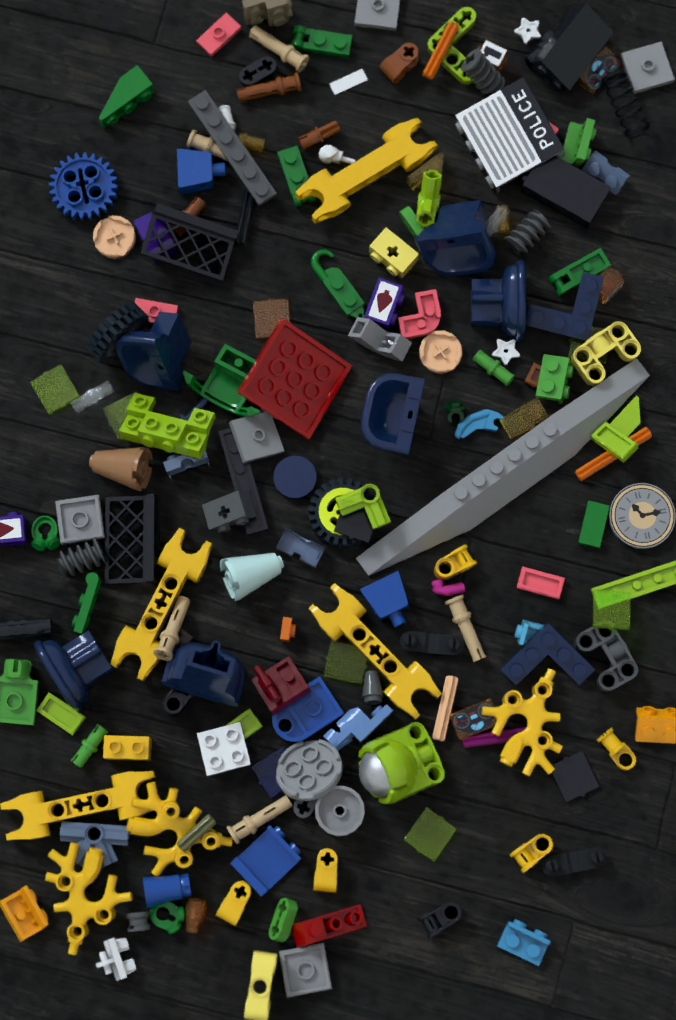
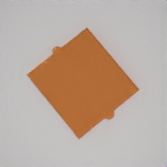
M269 298L265 301L253 302L256 339L269 338L281 318L290 322L288 298L276 300Z

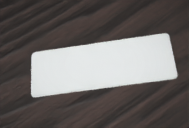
M360 69L329 85L336 95L368 79L363 69Z

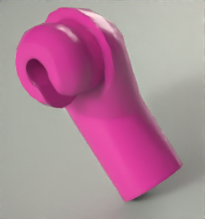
M439 579L431 583L432 591L435 594L453 596L465 592L463 582L444 586L443 580Z

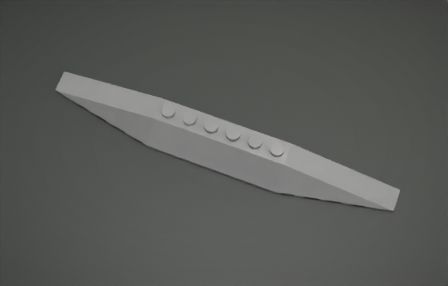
M636 358L551 415L447 489L359 555L356 560L366 574L371 576L400 561L411 558L420 552L471 531L573 458L589 442L591 435L605 421L607 422L650 375Z

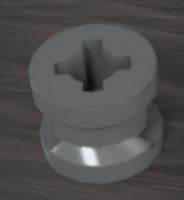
M149 911L126 914L129 920L128 932L150 930V925L147 921Z

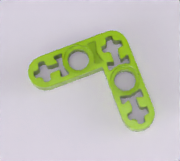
M463 7L428 40L427 48L432 56L435 50L433 49V43L438 44L450 21L459 25L458 33L455 35L441 65L460 83L470 85L472 84L471 78L463 77L464 72L460 68L465 57L453 46L473 27L476 21V12L470 7ZM463 15H464V16L470 15V21H469L468 19H466V20L462 23V28H461V26H460L459 24H460V23L462 22V20H463ZM453 55L457 57L458 62L451 65L447 63L446 58Z

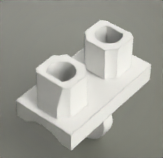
M111 938L103 942L106 951L99 953L102 962L96 964L97 968L103 966L106 975L112 973L113 970L116 981L126 978L128 974L136 970L133 958L122 962L120 956L121 952L129 950L126 938L116 940Z

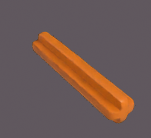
M452 21L448 23L423 71L424 77L430 80L434 78L459 30L457 23Z

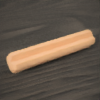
M446 676L432 736L434 740L445 741L459 681L457 677Z

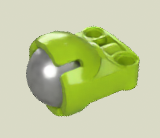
M413 722L403 728L367 742L359 751L358 756L362 759L359 762L361 783L372 796L378 797V801L382 804L396 803L440 783L445 776L441 760L424 726L418 722ZM410 730L414 733L415 739L411 737ZM428 772L432 773L433 780L429 777Z

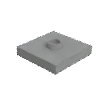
M358 0L355 26L396 31L400 0Z
M662 41L621 53V59L629 77L630 85L634 88L632 90L633 94L674 82L675 79Z
M263 412L259 413V415L243 417L229 422L243 463L284 452L273 417L268 413Z
M99 495L55 501L61 545L92 541L93 539H105Z
M324 943L279 951L287 997L332 989Z

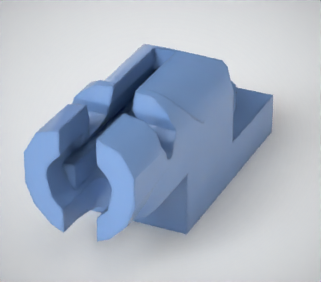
M387 704L384 707L379 705L371 713L373 718L370 720L359 707L350 709L336 723L338 728H340V732L330 729L323 737L337 751L354 741L353 737L362 743L393 713V710Z

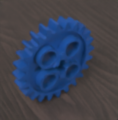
M84 152L82 158H79V155L75 153V159L73 160L70 156H67V163L60 161L62 167H54L57 175H50L51 180L54 181L48 184L53 189L49 191L50 196L54 197L52 199L53 204H58V211L64 209V216H68L71 213L73 220L76 219L77 215L80 216L81 221H84L85 216H88L91 221L93 214L100 218L99 211L102 210L107 213L106 205L113 206L111 199H117L116 193L113 192L119 190L118 185L115 184L118 182V179L114 176V169H110L109 162L103 164V157L96 160L94 153L90 158H88L86 152ZM80 169L83 172V179L86 184L88 204H85L84 194L81 189L82 184L78 172ZM89 172H97L95 177H87ZM70 176L76 177L73 182L66 181ZM100 191L101 195L99 197H91L93 192ZM73 196H80L79 201H70Z

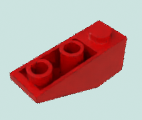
M361 904L293 924L292 932L296 947H300L366 927L367 924Z

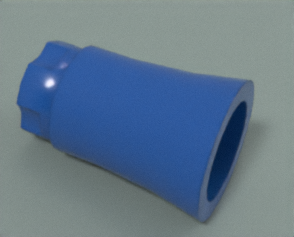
M188 874L142 877L147 909L158 904L191 896Z

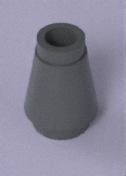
M378 671L365 672L362 699H364V703L367 705L381 704L384 694Z

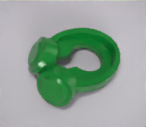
M43 515L38 517L33 522L31 528L33 537L32 547L38 551H44L46 548L49 550L56 549L60 545L56 522L49 516ZM44 524L51 526L46 540L43 539V535L39 532L40 526Z
M166 902L151 907L150 918L156 926L166 929L169 934H173L182 926L181 922L185 919V910L183 906L177 907L172 902ZM160 907H166L169 910V914L175 916L176 920L173 922L168 919L164 921L159 920L156 915L157 910Z

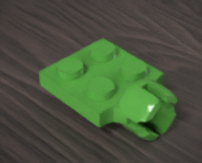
M5 660L4 673L0 677L1 723L35 725L39 681L31 678V662L28 660Z

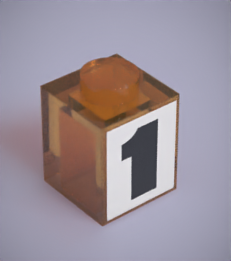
M485 39L483 45H478L477 48L481 50L496 70L500 72L507 59L508 49Z
M610 266L599 275L604 277L599 300L603 304L624 283L622 274Z

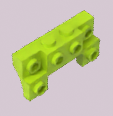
M134 393L126 408L127 416L119 429L121 439L143 444L146 447L159 448L169 453L174 452L197 459L202 458L206 450L211 427L216 418L215 412L194 408L187 421L152 412L156 404L155 397Z

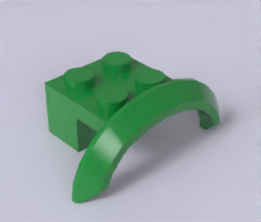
M224 344L214 361V369L204 386L194 378V375L183 371L187 385L212 404L242 417L259 415L260 410L252 406L249 408L243 407L247 399L237 393L256 361L250 356Z

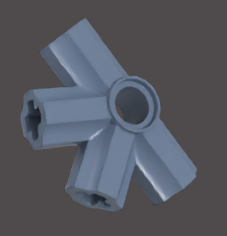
M62 821L60 841L77 842L79 844L75 863L82 867L86 852L89 851L90 847L102 849L104 858L101 868L119 860L112 845L128 846L130 832L126 831L127 826ZM92 827L98 828L101 832L98 840L90 836Z

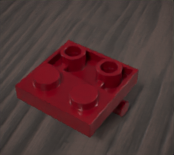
M289 656L266 671L263 670L261 665H257L253 669L256 677L252 679V682L273 715L311 692Z

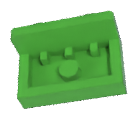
M587 118L583 125L574 122L569 123L563 145L565 156L560 159L580 168L585 160L588 161L591 154L589 143L590 140H594L597 130L593 128L595 120Z
M543 355L536 398L558 401L559 404H564V400L568 399L570 393V386H567L568 379L572 378L574 373V365H571L570 358Z

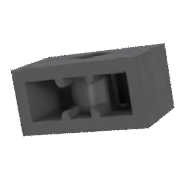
M238 490L202 505L209 530H218V533L231 530L230 526L235 524L237 526L247 524L250 518L256 517L249 491Z

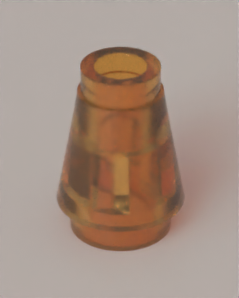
M189 898L188 903H186L185 930L187 932L199 933L208 909L206 900Z

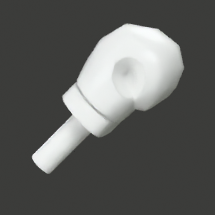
M332 145L323 146L318 153L319 159L326 164L331 162L341 164V161L349 164L355 162V159L344 157L343 151H339Z

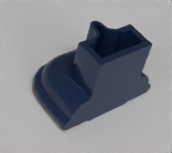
M481 200L442 205L435 224L425 228L419 236L414 238L424 261L436 273L445 276L477 274L489 270L494 265L496 252L484 227L488 215Z
M518 260L516 264L508 266L503 271L501 279H472L471 327H501L505 337L514 339L518 344L523 341L526 329V267L523 260Z
M159 312L150 332L132 331L118 338L115 343V350L125 371L136 382L151 388L179 391L183 375L181 364L192 341L178 313Z
M387 373L377 377L370 384L361 415V431L364 438L372 446L385 451L409 455L425 379L398 373ZM409 412H413L411 419H408Z
M89 630L64 646L54 640L44 642L37 640L34 643L39 658L68 704L78 712L84 709L83 705L90 697L89 686L114 671Z
M213 641L211 647L189 642L180 644L173 650V659L166 663L161 684L204 699L237 707L245 683V670L242 663L234 655L220 650L221 644L219 641Z

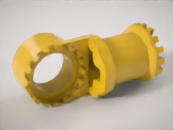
M611 727L606 731V734L604 733L597 739V742H601L610 752L609 756L620 770H630L636 763L635 754L625 742H621L613 733L614 729ZM622 754L631 756L632 763L630 766L625 767L620 764L619 758Z

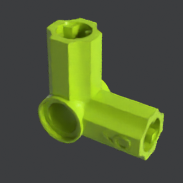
M435 170L423 173L421 192H419L416 210V221L419 222L421 227H429V225L434 224L435 216L438 214L442 174Z
M366 484L362 488L335 498L342 516L365 508L373 530L391 523L380 496V491L374 484ZM370 489L375 492L376 497L373 500H367L364 498L363 493Z

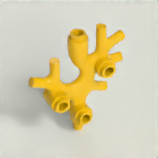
M548 668L545 676L541 677L539 682L533 686L531 698L525 700L518 691L511 690L503 696V704L501 706H482V715L494 716L497 721L491 733L498 737L510 716L521 714L526 717L528 723L526 729L515 734L507 741L500 754V762L512 767L513 764L517 763L524 747L530 746L532 753L522 771L523 774L529 777L536 765H540L548 775L553 772L555 768L547 760L545 751L550 749L559 754L563 747L553 741L549 732L542 731L544 723L549 721L560 722V713L547 712L545 710V701L552 694V686L554 684L552 680L556 674L550 668ZM539 687L544 689L543 695L538 692ZM509 697H513L515 699L514 704L509 703ZM539 737L544 738V745L538 742Z
M147 783L148 799L132 798L131 807L153 810L157 813V817L155 819L135 816L128 818L126 831L133 835L154 836L170 829L177 834L178 842L196 825L202 810L195 806L187 817L181 818L179 817L180 809L176 802L178 789L169 788L167 799L161 800L157 793L156 783ZM168 808H174L172 813H167ZM211 828L194 844L202 843L204 848L213 850L217 847L220 848L221 845L231 847L233 838L222 836V833L216 832ZM208 838H214L213 842H207ZM177 842L169 849L145 846L143 855L157 857L158 862L151 873L159 877L169 863L175 862L180 868L189 867L193 862L191 847L183 852L178 847ZM182 856H187L185 861L180 860Z
M70 842L67 856H62L54 849L50 851L48 857L61 867V872L59 874L47 872L45 881L55 883L59 890L69 891L68 900L54 903L53 907L55 913L68 911L72 915V924L67 929L68 942L70 943L68 953L71 955H77L79 945H82L83 938L88 935L89 926L86 922L90 918H94L100 925H106L116 916L114 908L116 904L133 900L131 892L117 893L115 891L118 876L109 874L103 898L97 902L88 901L85 897V888L99 875L104 854H102V849L90 847L89 851L86 852L82 871L76 872L74 865L79 844ZM66 877L70 879V884L66 882ZM104 910L108 912V917L104 915ZM77 927L81 928L82 933L77 931Z

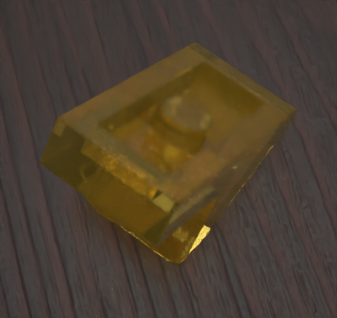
M438 153L407 177V185L411 190L416 187H422L423 173L425 171L435 170L442 174L443 153Z
M537 397L500 419V422L509 438L512 439L535 428V424L547 418L548 414Z

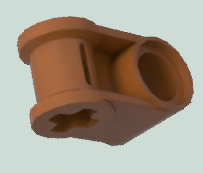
M405 43L380 64L379 68L393 83L400 81L406 73L418 64L417 46L413 43Z

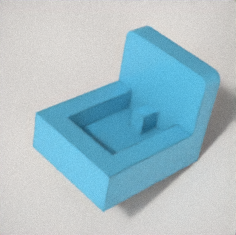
M522 620V624L517 625L515 631V638H518V644L524 645L544 625Z

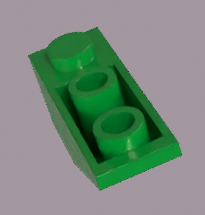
M138 65L120 77L99 116L103 128L114 125L119 120V117L125 113L129 114L132 112L137 104L149 100L155 92L153 84Z

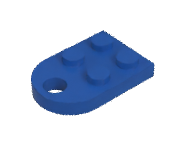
M320 676L307 684L311 690L310 693L275 715H272L273 727L282 739L289 742L303 741L344 715V712ZM284 719L289 720L292 723L291 729L288 732H282L279 729L280 721Z

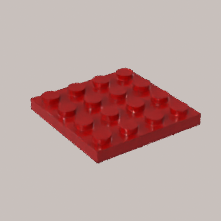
M281 318L237 393L305 439H310L352 365L284 318Z

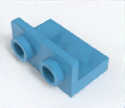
M514 919L513 923L508 921L497 946L539 966L548 945L551 943L550 940L546 939L548 934L537 929L533 933L526 929L527 924Z

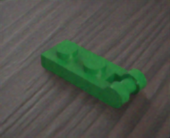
M300 25L294 27L293 34L295 38L292 40L291 45L295 47V50L349 58L352 35L309 29ZM303 37L309 38V42H303Z
M298 146L278 151V158L295 207L302 205L301 203L306 201H316L314 196L303 200H298L295 196V191L309 179Z
M599 248L552 274L548 279L551 284L556 286V292L561 297L580 285L583 272L599 275L610 269L612 265L602 249ZM566 276L569 282L564 285L561 279Z
M94 572L86 576L88 584L86 593H82L78 604L81 607L79 615L74 616L72 622L74 632L78 635H82L87 631L101 586V579Z

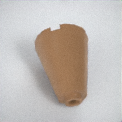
M146 447L101 450L91 455L89 466L94 473L134 490L142 491L141 488L145 489L150 481L152 467L148 466L149 460H153L151 450Z

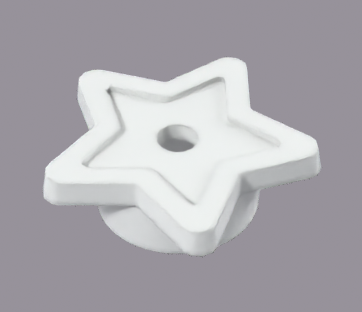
M522 18L521 26L515 29L514 33L520 35L524 44H527L534 38L540 39L541 35L537 30L539 21L529 22L527 19Z
M497 339L498 348L492 353V356L501 359L505 366L508 365L512 358L520 357V354L515 349L516 341L513 339L505 342Z

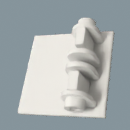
M240 722L197 733L207 776L251 765Z

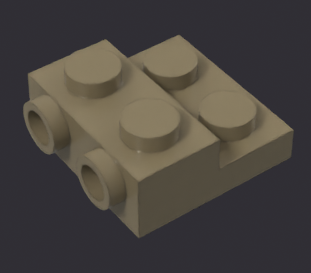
M242 0L246 25H258L267 20L269 27L281 26L289 21L290 16H293L291 0Z

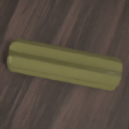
M209 814L206 815L177 842L178 847L183 852L187 851L216 824L215 819Z

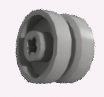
M335 786L328 794L318 798L315 806L316 819L320 827L328 834L347 836L355 832L362 824L365 815L364 803L360 795L352 788ZM343 807L344 813L337 815L335 812L336 808Z

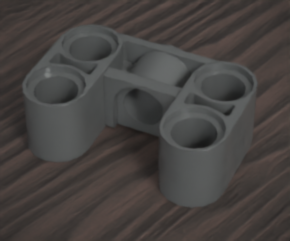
M610 621L599 622L576 637L574 646L578 652L586 654L599 647L600 650L603 649L611 663L609 665L610 668L601 673L596 680L600 691L611 692L637 676L638 666L631 656L625 641ZM602 626L607 627L610 631V636L602 637L599 633V628ZM587 637L591 642V646L589 648L582 647L580 645V638ZM622 666H630L632 675L629 677L623 675L621 671ZM603 676L612 678V687L603 685Z

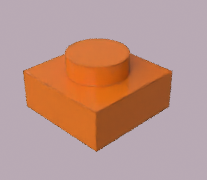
M283 617L280 635L282 642L290 643V637H295L296 624H292V618Z

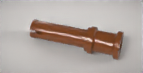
M297 72L289 77L281 78L279 76L275 78V81L238 88L237 94L239 102L277 93L282 96L285 92L302 91Z

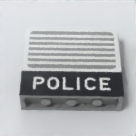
M524 78L515 81L456 115L457 123H455L458 132L460 135L465 134L467 148L470 153L475 152L478 157L475 161L479 169L486 171L488 176L485 179L491 189L495 187L497 193L500 192V186L554 156L558 158L565 156V150Z

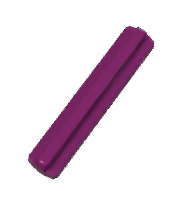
M526 728L503 730L499 737L491 732L465 735L462 737L463 747L470 748L507 743L512 736Z

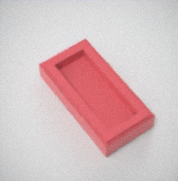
M522 566L516 589L559 600L565 578Z

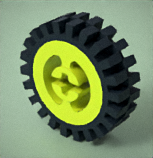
M338 478L337 481L329 480V483L326 485L325 483L322 484L321 488L315 491L314 496L310 500L309 520L311 528H313L314 534L323 543L326 542L331 547L334 545L338 546V548L345 546L350 548L352 545H359L361 543L360 540L354 538L350 540L348 536L334 532L335 525L331 521L337 523L339 517L337 504H335L332 512L327 511L330 504L336 501L335 498L363 487L360 482H353V479L343 480V478ZM366 490L363 493L365 499H374L372 493H369V490Z

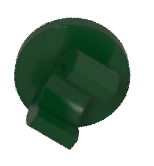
M461 400L448 401V404L444 406V410L448 412V421L452 422V415L454 413L460 415V421L464 420L462 410L466 409V405L461 403Z

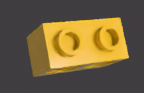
M104 735L103 758L106 760L151 761L152 738L146 736Z

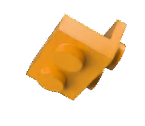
M651 706L636 708V742L676 744V708L656 709Z
M27 885L0 901V907L20 942L49 925L46 912L39 908L34 891L29 889Z

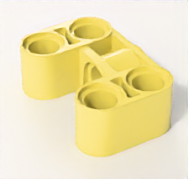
M620 321L612 323L604 330L590 337L573 352L571 362L587 385L596 386L605 378V369L598 359L608 351L614 349L619 357L626 362L635 360L640 354V343L625 323ZM612 329H620L622 337H615L612 334ZM625 347H633L635 354L628 355L625 352ZM577 353H584L587 356V361L580 362L577 359ZM591 370L599 373L600 378L598 380L590 378L589 372Z
M254 951L244 1019L268 1020L271 1000L269 999L272 979L276 971L277 953ZM263 980L266 983L267 989L264 993H258L254 989L256 981Z

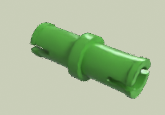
M479 350L472 359V361L487 370L488 375H493L504 383L505 386H508L515 377L514 374L500 365V361L493 360L482 350Z
M96 724L86 740L83 739L81 742L82 746L71 761L78 767L83 768L92 753L97 752L98 745L109 731Z

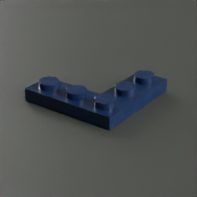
M587 272L582 273L572 314L530 303L526 317V326L587 341L604 277Z
M548 622L500 668L515 685L527 676L547 655L579 685L595 671V668Z

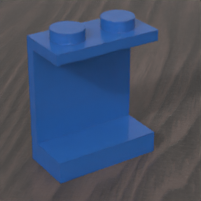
M271 825L268 826L265 832L230 863L261 897L302 859L299 856L301 851L293 842L288 845L283 839L286 835L278 826L274 829Z

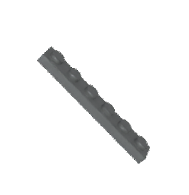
M204 90L188 101L189 106L257 205L260 207L277 196L276 191L207 91Z

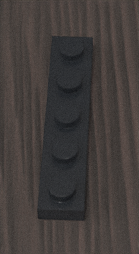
M231 428L218 431L234 490L250 492L256 517L250 518L249 523L244 524L247 536L269 530L250 462H242Z

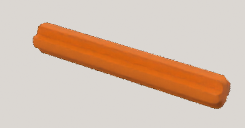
M644 427L628 438L639 446L650 439L652 433L647 427ZM606 451L577 469L575 474L580 481H583L618 458Z

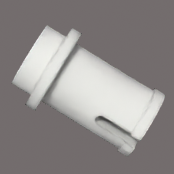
M229 105L220 106L218 109L235 131L236 123L233 122L231 107Z

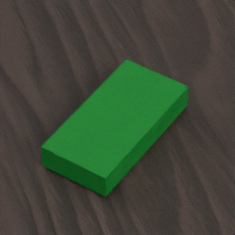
M588 500L578 544L597 549L600 548L609 505Z

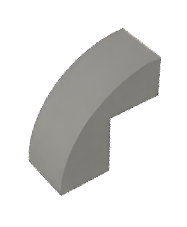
M357 317L348 334L351 339L364 347L397 361H403L412 344L401 334L387 332L367 318Z

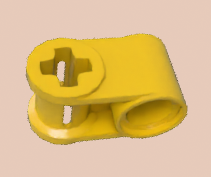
M467 544L455 549L437 561L434 567V574L437 579L449 580L478 564L470 556ZM442 564L447 565L450 568V573H441L439 566Z
M538 834L509 855L515 858L522 868V873H524L552 850L553 842L548 835ZM542 837L548 841V848L544 851H540L536 847V841ZM521 853L524 855V857L527 859L528 862H526V861L523 859V857L521 856Z
M324 848L318 853L313 891L336 893L338 859L335 851L330 848ZM326 852H329L330 856L334 857V860L330 861L329 865H325V862L321 860V856H325Z
M246 881L236 882L224 898L215 916L236 926L251 895L250 884ZM241 886H244V891L247 893V895H242L241 897H238V892L235 890V888H240Z

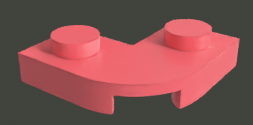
M436 289L415 293L419 314L398 317L400 333L406 339L429 335L439 325L441 310Z

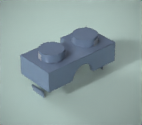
M595 151L591 154L582 171L596 179H601L603 183L611 187L610 191L617 195L630 175L619 167L611 166L607 162V158Z
M205 450L201 459L174 454L167 457V461L163 463L171 479V475L210 461Z
M285 528L276 546L277 550L293 557L294 553L299 555V561L314 568L317 567L325 551L324 546L307 540Z

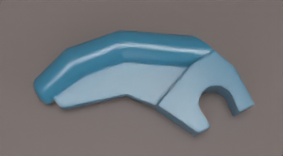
M489 409L470 414L457 425L454 436L457 439H464L475 430L482 429L497 432L498 427L493 422L499 420L504 424L506 418L500 413Z

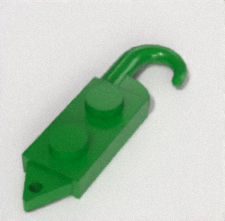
M327 249L316 251L311 258V266L328 292L347 317L351 316L357 319L359 315H362L361 318H364L363 306H365V303L343 272L335 267L324 270L319 264L320 256L328 255L333 258L334 254Z

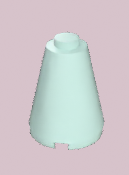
M275 553L230 557L220 560L221 571L225 570L224 584L232 599L235 598V601L244 598L281 574V569L284 568L282 558L276 556Z

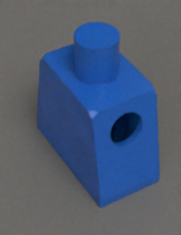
M177 149L178 188L180 195L211 189L214 187L213 176H226L225 163H213L210 152Z
M398 571L360 589L361 595L380 621L389 617L394 628L406 623L401 611L407 609L409 605Z

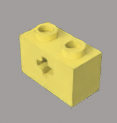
M387 227L369 246L370 257L377 263L382 262L391 275L394 277L398 275L401 279L419 260V253ZM394 252L396 253V256L393 255V256L389 257V253H390V254H393Z

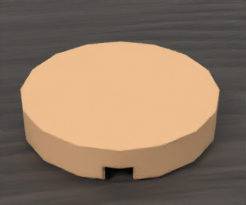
M109 216L98 222L93 232V240L100 254L107 258L117 259L131 252L135 245L136 234L134 227L127 219L121 216Z
M434 331L422 340L419 348V357L423 366L429 371L436 374H446L453 371L459 365L462 357V346L452 333Z

